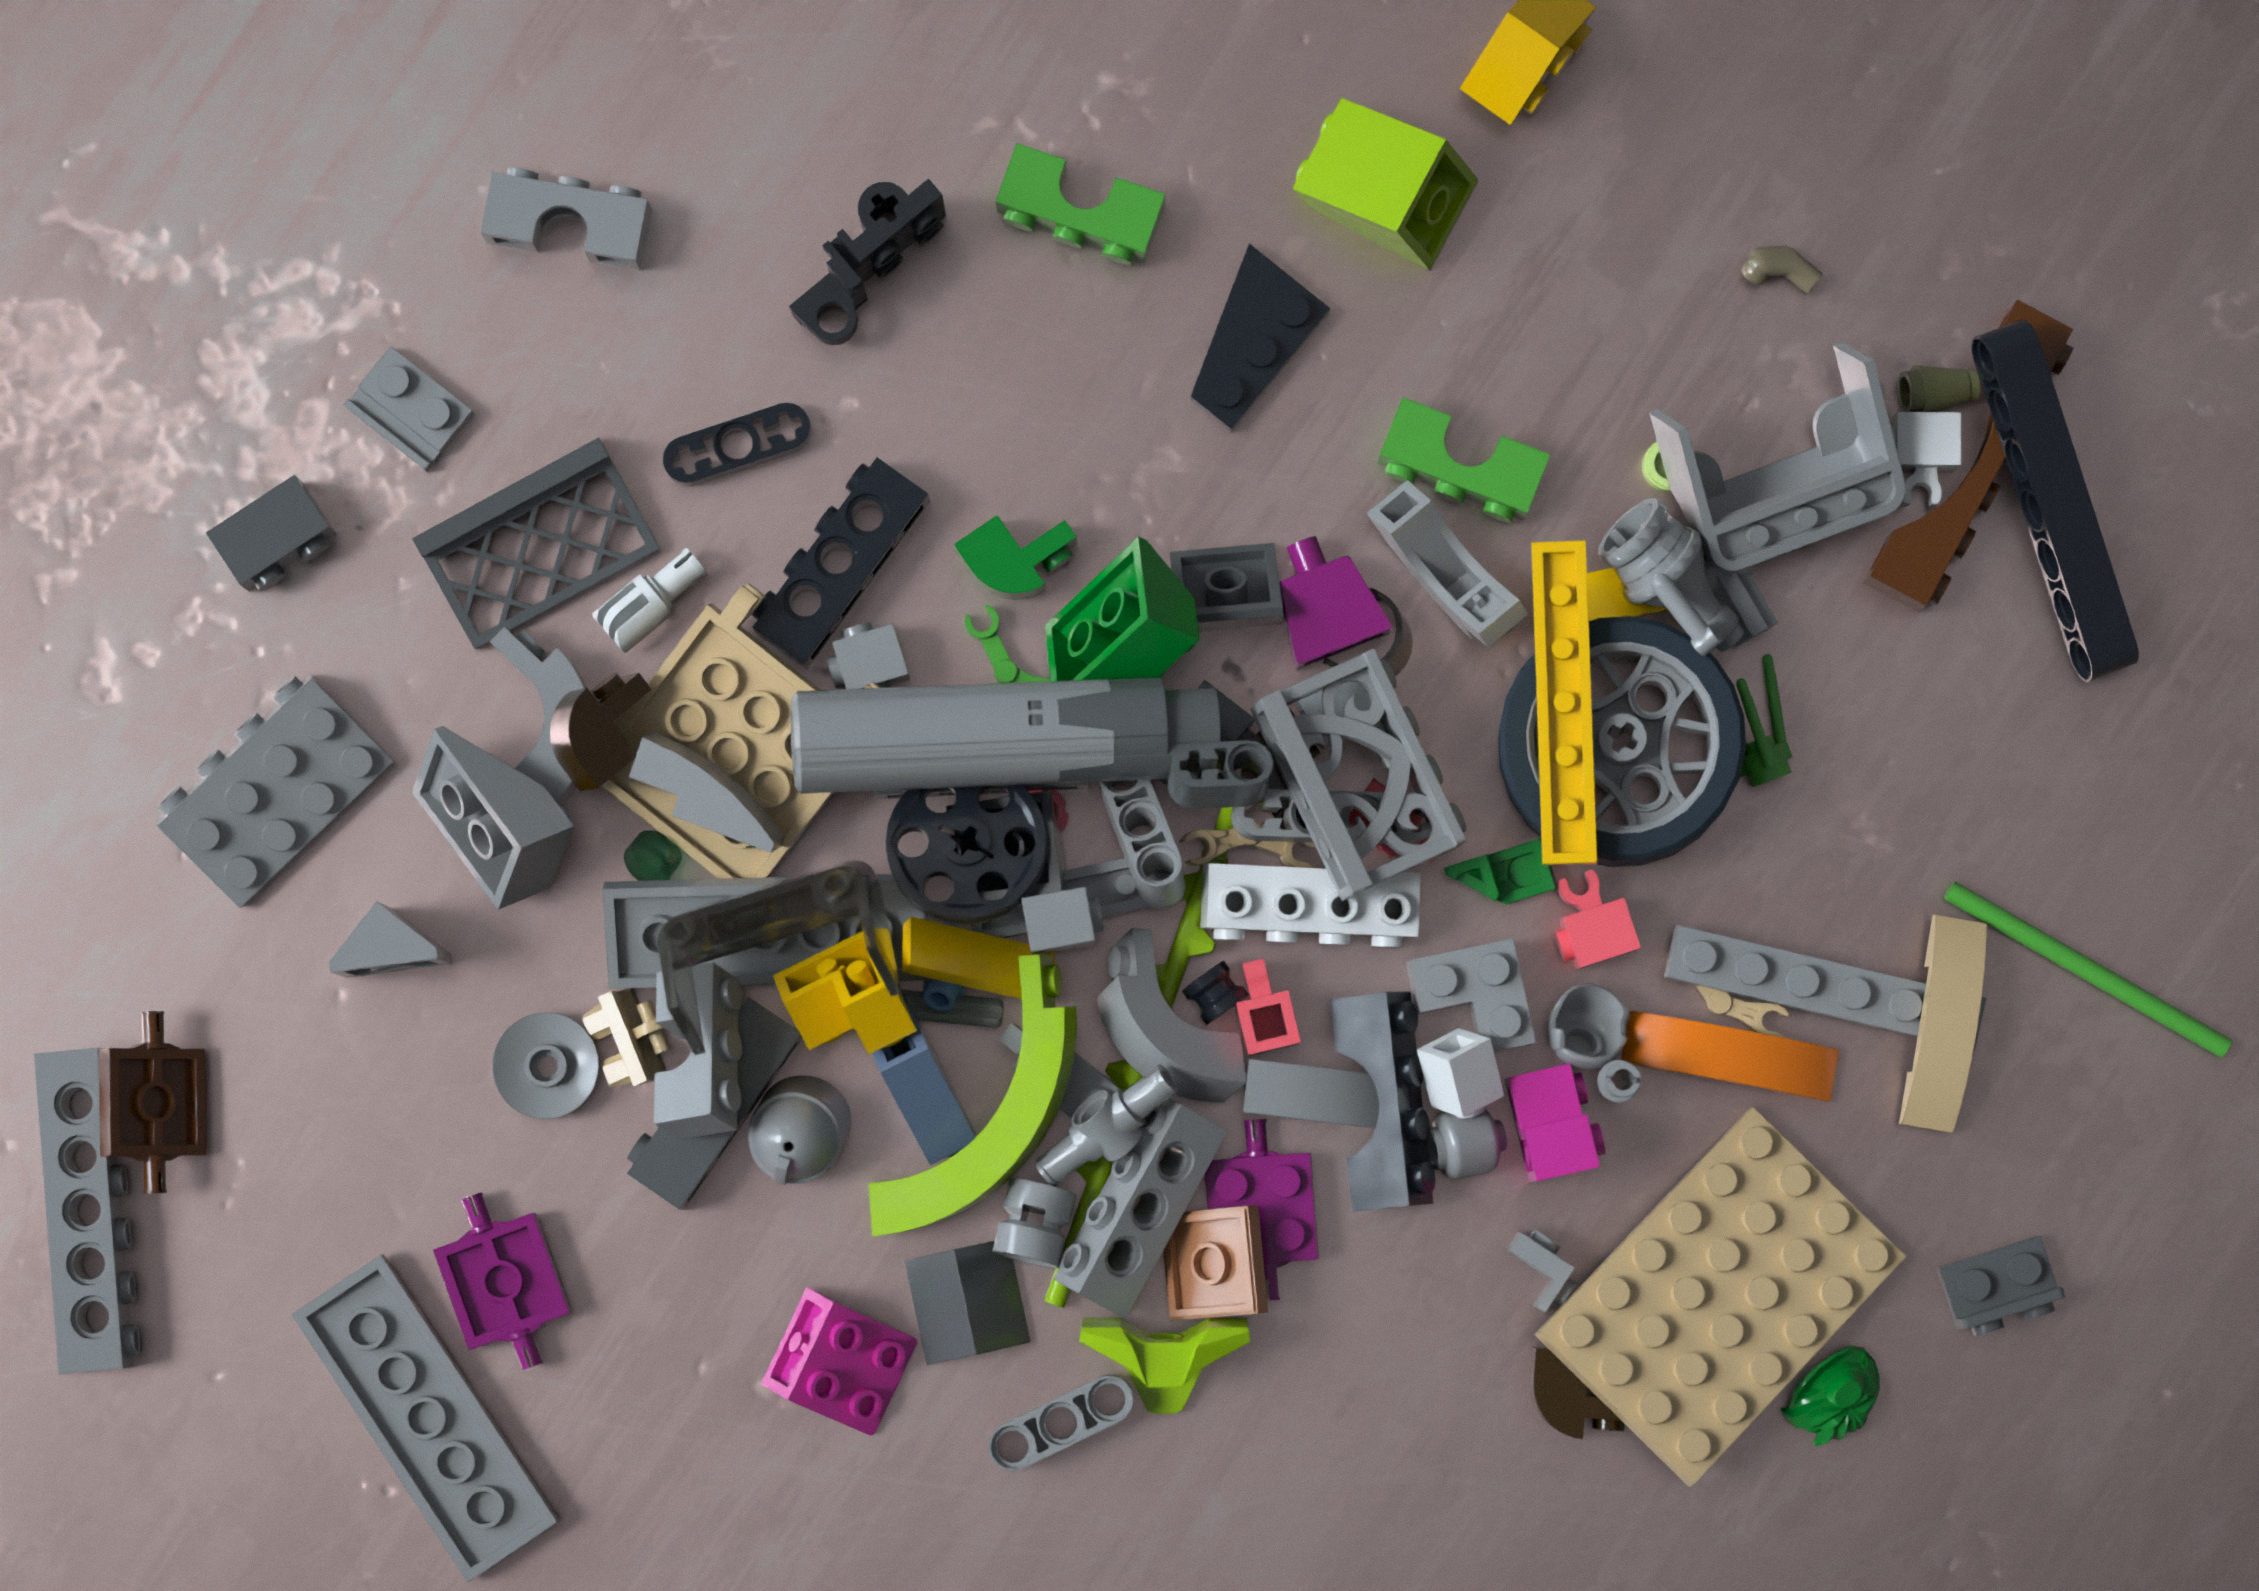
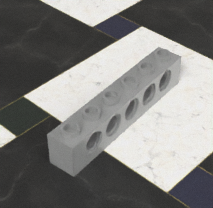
M103 1048L34 1054L58 1375L133 1367V1357L139 1356L140 1353L139 1331L136 1324L130 1325L128 1303L135 1302V1278L132 1271H126L124 1250L131 1249V1226L127 1217L122 1218L120 1197L127 1195V1173L123 1164L118 1165L117 1157H100L99 1049ZM84 1089L92 1098V1109L86 1117L77 1119L70 1111V1099L75 1092ZM84 1142L90 1143L97 1155L94 1166L87 1172L80 1171L74 1163V1152ZM91 1195L98 1200L101 1213L98 1220L88 1226L78 1216V1205L84 1197ZM92 1248L100 1251L105 1260L103 1272L95 1279L88 1277L82 1269L83 1256ZM94 1302L102 1303L109 1313L108 1324L100 1332L93 1331L86 1322L87 1309Z

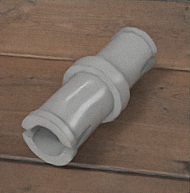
M1610 1061L1598 1073L1597 1089L1609 1101L1616 1103L1626 1102L1633 1098L1639 1090L1640 1073L1635 1066L1627 1061ZM1615 1073L1620 1074L1624 1081H1626V1085L1623 1086L1622 1090L1616 1088L1614 1083L1611 1082V1077Z

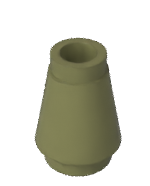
M1913 365L1910 371H1902L1898 379V397L1904 412H1939L1968 403L1969 401H1977L1980 396V380L1978 373L1974 369L1965 370Z

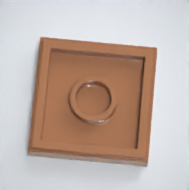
M1258 1205L1184 1212L1163 1250L1170 1321L1268 1313Z

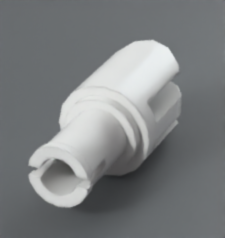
M685 548L680 555L652 578L648 575L643 578L639 574L592 613L593 618L604 628L608 636L615 640L620 650L627 653L673 614L670 610L674 607L671 602L699 578L704 577L707 571L694 555Z

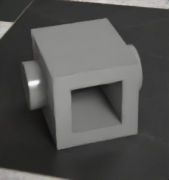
M867 622L842 630L841 635L843 639L832 642L836 655L826 658L835 688L846 686V689H864L867 684L870 685L872 682L881 688H891V685L911 680L893 623L873 629L871 622Z

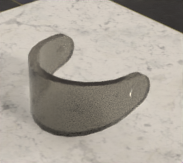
M1370 587L1369 589L1375 599L1392 610L1396 620L1394 642L1386 655L1381 658L1389 663L1396 676L1407 665L1411 656L1413 646L1412 631L1407 619L1394 602L1380 591ZM1325 658L1323 664L1329 669L1339 665L1328 658Z

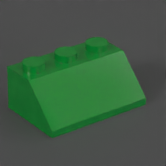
M1139 536L1045 625L1050 681L1161 677L1185 652L1190 651L1196 642L1200 640L1194 597L1151 544Z

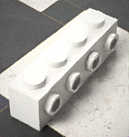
M1203 864L1200 928L1214 929L1213 939L1245 940L1246 930L1267 931V942L1298 943V933H1319V944L1351 945V935L1372 936L1371 946L1403 947V937H1418L1421 873L1404 872L1347 900L1341 901L1327 869Z

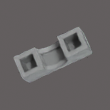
M515 167L508 168L507 174L492 172L480 232L487 244L538 252L545 227L558 217L572 216L582 220L587 225L584 252L590 262L641 270L652 208L648 200L641 198V191L616 185L610 186V192L589 189V182L566 176L559 177L558 183L538 180L539 174L536 172Z
M714 962L657 972L656 1023L680 1039L693 1038L692 1050L683 1064L673 1070L655 1073L654 1124L679 1140L737 1130V1111L740 1109L742 1101L741 1091L737 1084L738 1060L742 1055V1042L738 1034V1010L743 1003V994L739 979Z

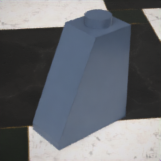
M902 993L917 1031L904 1037L896 1045L882 1048L873 1052L872 1055L929 1164L932 1165L944 1158L956 1155L971 1143L976 1136L907 997Z

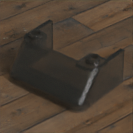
M849 860L691 908L675 916L661 928L657 944L667 1008L695 1056L705 1053L692 966L860 915L865 946L890 996L901 994L882 889L875 872L869 864L860 860Z

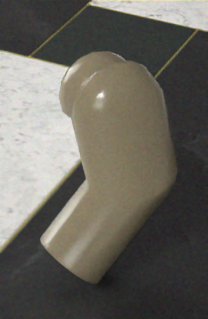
M1788 246L1758 247L1749 253V260L1742 267L1743 275L1753 284L1761 285L1769 276L1784 275L1806 294L1823 276L1820 270Z

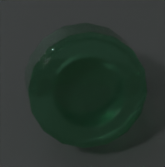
M653 830L640 832L626 848L623 856L625 866L638 881L669 880L682 861V853L679 848L660 832Z

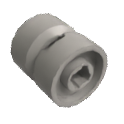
M1011 1178L1003 1208L1009 1214V1218L999 1223L992 1252L1029 1264L1059 1268L1066 1238L1060 1233V1228L1070 1224L1077 1195L1051 1185ZM1029 1211L1045 1215L1043 1226L1026 1222Z

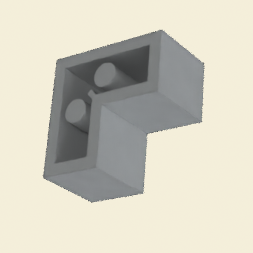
M1513 938L1416 958L1406 962L1413 1001L1418 1015L1468 1004L1474 1033L1491 1038L1494 1053L1530 1046L1536 1043Z

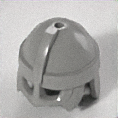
M798 1075L778 1081L765 1093L750 1121L748 1141L755 1162L762 1171L772 1177L773 1181L778 1184H799L818 1178L833 1166L840 1155L843 1143L851 1129L850 1109L842 1094L831 1084L820 1078ZM786 1142H791L794 1148H788Z

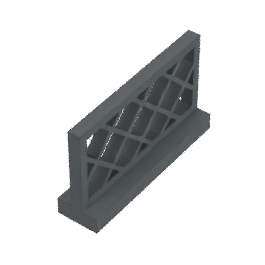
M599 437L412 538L474 649L491 641L503 627L510 631L660 549ZM603 471L606 472L616 490L610 511L580 503L585 481ZM578 485L574 501L559 497V495ZM619 498L630 517L615 513ZM552 500L572 506L563 536L533 528L540 505ZM578 508L608 517L599 547L569 538ZM531 511L527 526L513 522L516 518ZM613 519L635 525L645 545L627 555L605 549ZM505 525L525 531L517 561L487 553L494 530ZM531 533L561 542L553 572L523 563ZM485 536L481 551L466 547L468 544ZM567 544L597 552L592 573L581 580L559 574ZM457 550L478 556L471 586L450 581L439 560ZM603 555L618 559L599 569ZM485 559L515 567L507 597L477 589ZM521 569L551 578L545 599L535 605L512 599ZM557 580L572 584L553 594ZM454 588L469 592L465 607ZM474 595L505 603L499 624L479 635L469 617ZM510 605L526 609L507 619Z

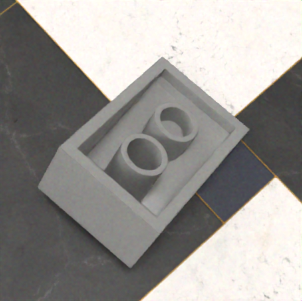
M441 726L434 729L412 791L416 799L498 910L549 889L574 828L567 810L561 804L556 803L543 785L446 727Z

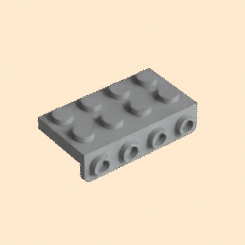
M310 674L302 681L296 676L288 680L272 697L278 704L263 718L257 712L248 718L234 733L239 741L226 754H223L219 749L214 751L196 769V772L201 777L187 791L178 786L157 807L162 813L157 819V827L239 908L251 899L394 762Z

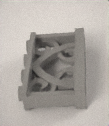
M1374 649L1281 691L1278 690L1266 695L1250 708L1341 901L1347 900L1373 886L1449 853L1466 842L1463 834L1466 831L1463 815L1456 804L1448 803L1440 786L1443 783V776L1439 765L1430 754L1425 755L1417 738L1420 735L1418 722L1408 707H1402L1394 690L1397 686L1394 672L1385 659H1379ZM1346 682L1361 684L1371 700L1370 709L1366 711L1358 710L1354 705L1355 695H1353L1345 704L1344 717L1336 716L1334 698L1339 686ZM1322 691L1323 715L1313 714L1292 717L1288 705ZM1380 720L1386 732L1374 727V725ZM1322 736H1328L1330 744L1329 759L1324 763L1315 762L1309 752V748L1312 745H1318L1324 749L1325 742ZM1341 738L1366 746L1390 761L1387 786L1377 811L1369 802L1357 795L1350 793L1329 794L1324 782L1334 774L1341 761L1343 749ZM1408 781H1410L1415 793L1405 795ZM1352 807L1358 810L1369 821V825L1365 827L1362 819L1357 816L1356 825L1350 828L1346 827L1340 817L1342 809ZM1419 809L1426 814L1432 831L1427 842L1413 845L1398 838L1390 827L1395 821L1404 830H1418L1419 828L1411 823L1409 816L1412 810ZM1381 839L1392 850L1402 856L1369 872L1366 871L1361 861Z

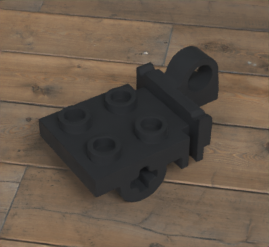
M929 178L909 195L900 186L891 182H878L869 186L862 193L858 202V214L863 233L852 240L842 229L837 233V237L831 242L828 240L822 245L824 251L831 258L826 262L829 273L789 306L792 316L800 325L803 324L821 342L828 345H840L849 341L855 334L858 326L856 310L868 301L862 281H868L875 274L879 278L885 277L903 261L904 258L900 253L915 241L919 245L925 244L943 228L944 224L940 221L946 216L943 195ZM884 213H895L896 219L892 222H889L884 217L876 221ZM840 306L848 313L847 325L843 330L836 333L824 331L818 324L820 313L826 307Z

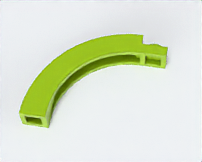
M1052 954L1019 956L1023 1011L1021 1050L1014 1077L999 1109L971 1143L938 1166L902 1179L868 1183L872 1237L915 1230L942 1222L965 1212L988 1198L1008 1182L1028 1161L1044 1139L1058 1113L1067 1090L1074 1062L1077 1037V1006L1056 1007L1055 997H1059L1062 992V978L1059 966L1052 963Z

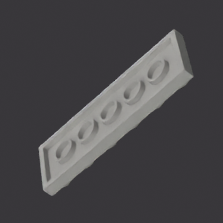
M892 874L604 882L603 885L609 989L656 988L657 972L710 962L716 963L738 978L740 985L776 984L773 975L868 928L896 981L925 980V977L902 972L903 924L910 917L926 920L925 913L917 909L906 899L898 888Z
M384 1254L379 1255L291 1314L467 1582L472 1581L559 1522V1519Z

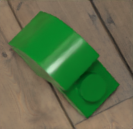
M996 515L953 545L959 558L982 588L1001 598L1022 600L1035 597L1046 591L1045 583L1037 571L1045 567L1047 572L1051 573L1073 558L1074 554L1071 548L1077 545V536L1068 523L1063 520L1021 549L998 515Z

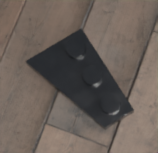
M1249 243L1190 400L1228 431L1232 432L1330 313L1331 308Z

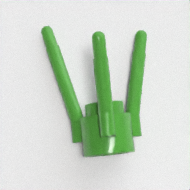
M1770 654L1763 656V666L1774 739L1772 735H1765L1746 680L1739 678L1736 681L1741 702L1755 740L1746 744L1740 777L1748 775L1752 787L1792 772L1787 759L1793 756L1786 740L1773 657Z

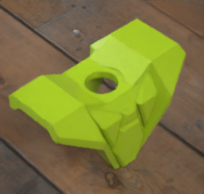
M1082 1318L1079 1342L1126 1367L1148 1412L1154 1414H1175L1183 1410L1205 1366L1246 1345L1251 1340L1247 1318H1207L1183 1332H1147L1122 1318Z

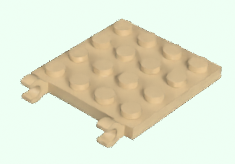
M750 583L746 586L742 585L723 611L712 603L705 607L649 681L648 685L652 690L628 709L616 727L636 754L642 737L657 732L689 747L715 763L740 783L767 811L785 835L782 846L769 853L671 816L678 795L630 778L629 775L635 758L602 785L603 788L718 879L769 877L834 793L801 794L795 788L791 752V698L796 691H816L821 689L741 627L765 598V595ZM872 682L870 685L867 684L864 689L881 687Z

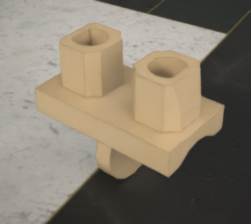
M627 988L617 992L611 991L598 997L600 1004L584 1014L582 1019L589 1036L594 1041L602 1040L611 1035L614 1036L620 1053L602 1061V1069L608 1084L611 1087L630 1083L633 1086L655 1081V1073L667 1071L660 1053L671 1048L664 1034L666 1029L656 1023V1011L652 1001L648 1000L640 1004L634 988Z

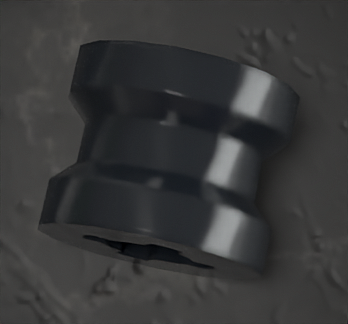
M1224 960L1182 990L1188 1000H1194L1201 1008L1200 1017L1206 1025L1216 1020L1234 1007L1237 1002L1242 1001L1249 995L1243 986L1235 985L1229 977L1230 968Z

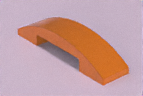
M1637 1011L1629 1012L1625 1035L1628 1037V1040L1623 1047L1621 1060L1627 1061L1634 1066L1777 1091V1093L1825 1102L1831 1101L1839 1049L1710 1023Z

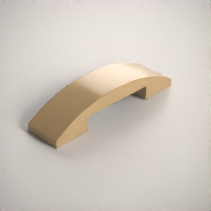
M1932 915L1924 967L1929 969L1912 1072H1907L1899 1124L1953 1133L1967 1084L1978 1027L1985 971L1986 923Z

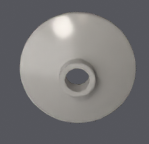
M536 1013L513 1023L499 1039L492 1061L493 1078L502 1098L516 1111L538 1119L559 1118L578 1109L591 1095L599 1074L598 1052L588 1032L576 1021L556 1013ZM547 1056L553 1057L558 1065L555 1074L549 1077L543 1076L538 1067L541 1059Z

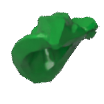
M1848 1346L1834 1353L1818 1364L1801 1380L1793 1392L1790 1404L1781 1408L1782 1415L1796 1428L1816 1433L1817 1437L1813 1441L1814 1446L1826 1444L1832 1439H1844L1847 1433L1856 1432L1857 1429H1861L1865 1425L1867 1417L1879 1395L1880 1374L1875 1360L1864 1347Z

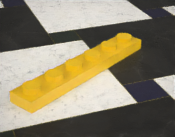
M1586 540L1532 542L1542 866L1597 864Z

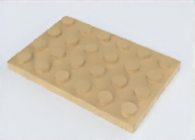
M1751 1107L1534 1335L1690 1487L1705 1474L1906 1256L1754 1107Z

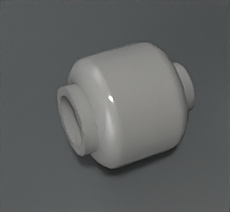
M1487 1109L1481 1114L1470 1118H1458L1453 1114L1443 1111L1432 1120L1429 1135L1426 1138L1428 1158L1433 1169L1440 1170L1445 1177L1452 1180L1492 1172L1499 1163L1500 1151H1504L1507 1148V1136L1502 1122L1499 1119L1493 1120Z

